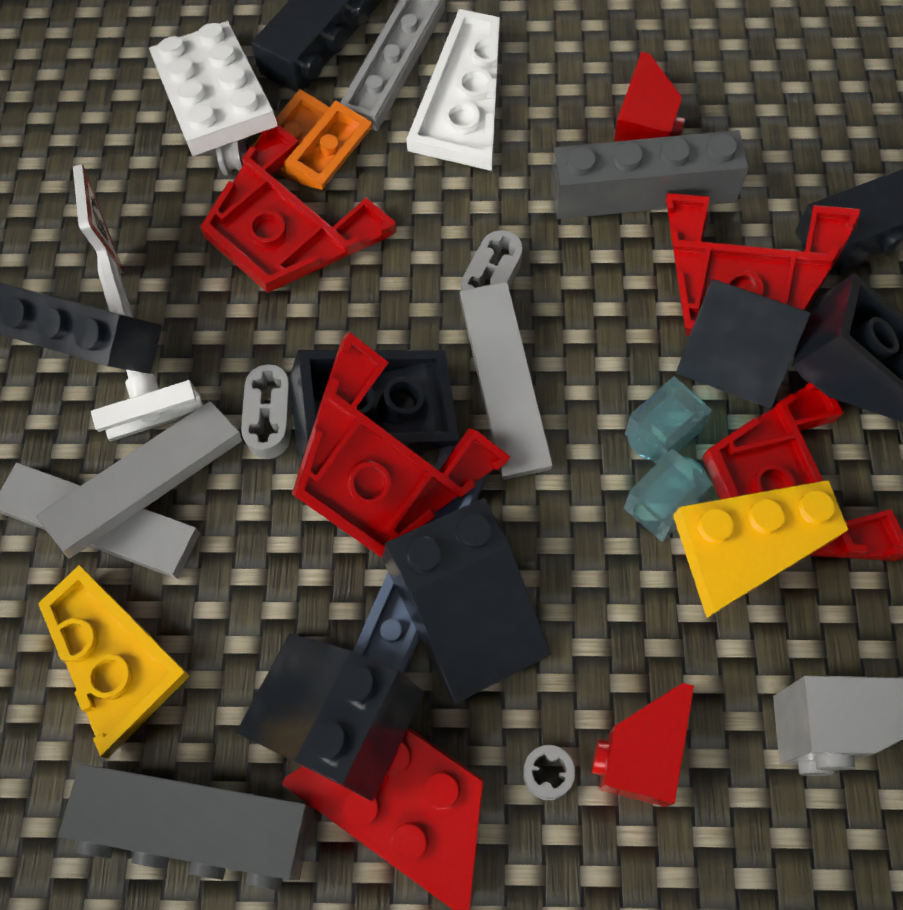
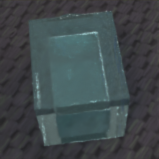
M673 376L631 413L625 435L628 437L631 448L640 457L646 460L651 459L661 468L703 430L712 409Z
M672 448L630 490L624 509L663 542L677 528L673 517L676 510L682 506L701 503L713 482L707 478L705 470L698 462L690 457H682Z

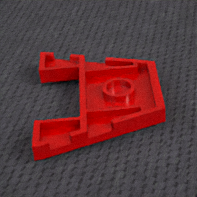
M278 123L277 127L261 132L262 136L254 148L249 147L242 159L244 165L233 182L228 181L200 226L203 236L267 293L389 238L396 233V222L368 198L362 200L338 223L331 227L272 177L285 165L286 159L299 145V141Z
M667 193L666 204L686 335L690 336L712 279L808 310L855 230L860 209L814 205L805 251H792L703 242L710 211V197Z
M349 332L341 339L292 495L375 554L382 557L386 542L425 525L435 517L434 514L457 496L462 497L476 486L475 483L489 472L498 470L505 465L510 456L476 429L469 428L438 471L357 410L358 404L389 362Z
M808 383L795 394H790L778 402L774 408L759 418L755 417L710 447L702 456V459L719 499L824 481L800 431L835 423L843 414L838 401L825 395L814 384ZM892 509L845 521L848 527L845 533L809 555L884 561L902 560L903 531Z

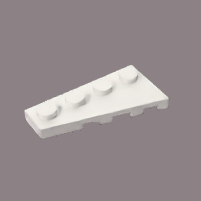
M463 9L458 10L407 136V151L492 171L500 17Z

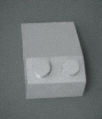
M804 676L773 696L779 764L798 765L799 775L830 776L836 775V770L855 769L854 760L875 754L903 740V678Z

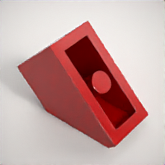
M640 53L617 119L614 142L681 136L686 119L678 117L682 96L650 53Z
M681 683L615 725L609 732L607 740L598 738L591 773L601 775L598 790L663 807L675 804L694 685Z

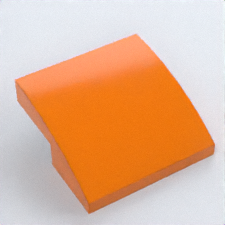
M299 89L276 117L277 123L299 141V145L276 174L301 185L323 190L371 130L372 122L336 100L329 107ZM260 137L254 142V144L251 147H255Z

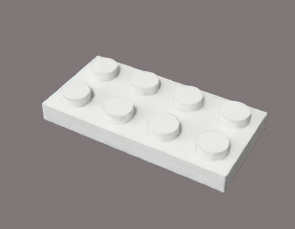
M228 21L220 24L209 23L202 26L199 31L182 37H168L163 39L158 45L149 47L192 156L278 126L274 112Z

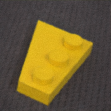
M829 480L682 506L673 514L706 618H709L728 604L819 550L848 530Z
M79 565L46 595L38 605L60 659L66 663L77 690L74 693L81 711L86 712L95 734L93 740L99 755L108 759L190 675Z

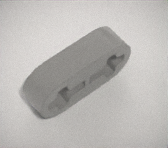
M505 230L494 231L488 234L482 240L462 278L461 291L482 287L486 279L490 280V285L507 282L510 289L522 263L523 247L518 236ZM502 249L508 250L509 255L504 254L498 265H494V254H499Z
M266 364L253 369L246 378L241 431L242 437L252 454L264 459L275 458L284 453L291 439L292 398L290 381L284 370L276 365ZM268 382H275L277 388L272 389L270 404H266L261 390L267 388ZM265 419H269L275 433L269 435L268 442L262 443L256 434L264 432Z

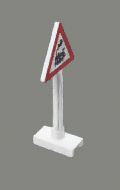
M83 164L73 166L78 224L82 233L96 250L98 274L108 309L111 312L133 317L121 277L124 270ZM126 370L129 379L126 380L125 384L130 399L92 410L91 415L95 429L98 432L106 430L108 440L114 441L183 419L202 407L203 402L200 393L190 380L159 389L154 374Z

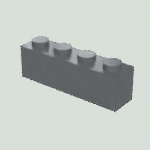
M740 130L554 147L551 186L556 219L667 209V193L709 196L710 205L736 203L749 169Z
M79 763L58 837L78 840L75 852L79 854L111 859L114 847L134 851L131 862L133 864L167 869L169 858L190 861L188 874L223 880L227 868L248 872L246 885L281 891L283 879L300 880L315 808L297 802Z

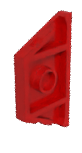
M408 727L373 802L303 766L284 778L281 783L283 786L452 910H470L473 902L472 888L475 858L477 857L480 832L478 829L480 810L483 803L484 778L410 727Z

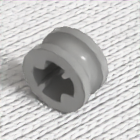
M244 138L216 148L218 164L223 175H231L235 169L240 171L244 165L242 159L248 151Z
M543 745L535 748L528 755L523 768V779L527 789L534 796L542 800H555L563 797L571 788L575 779V766L571 757L564 749L555 745ZM543 757L549 764L559 761L564 768L565 773L560 772L558 778L564 781L555 789L548 782L538 785L532 773L539 772V767L534 764Z

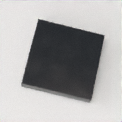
M712 279L676 374L771 409L811 312Z

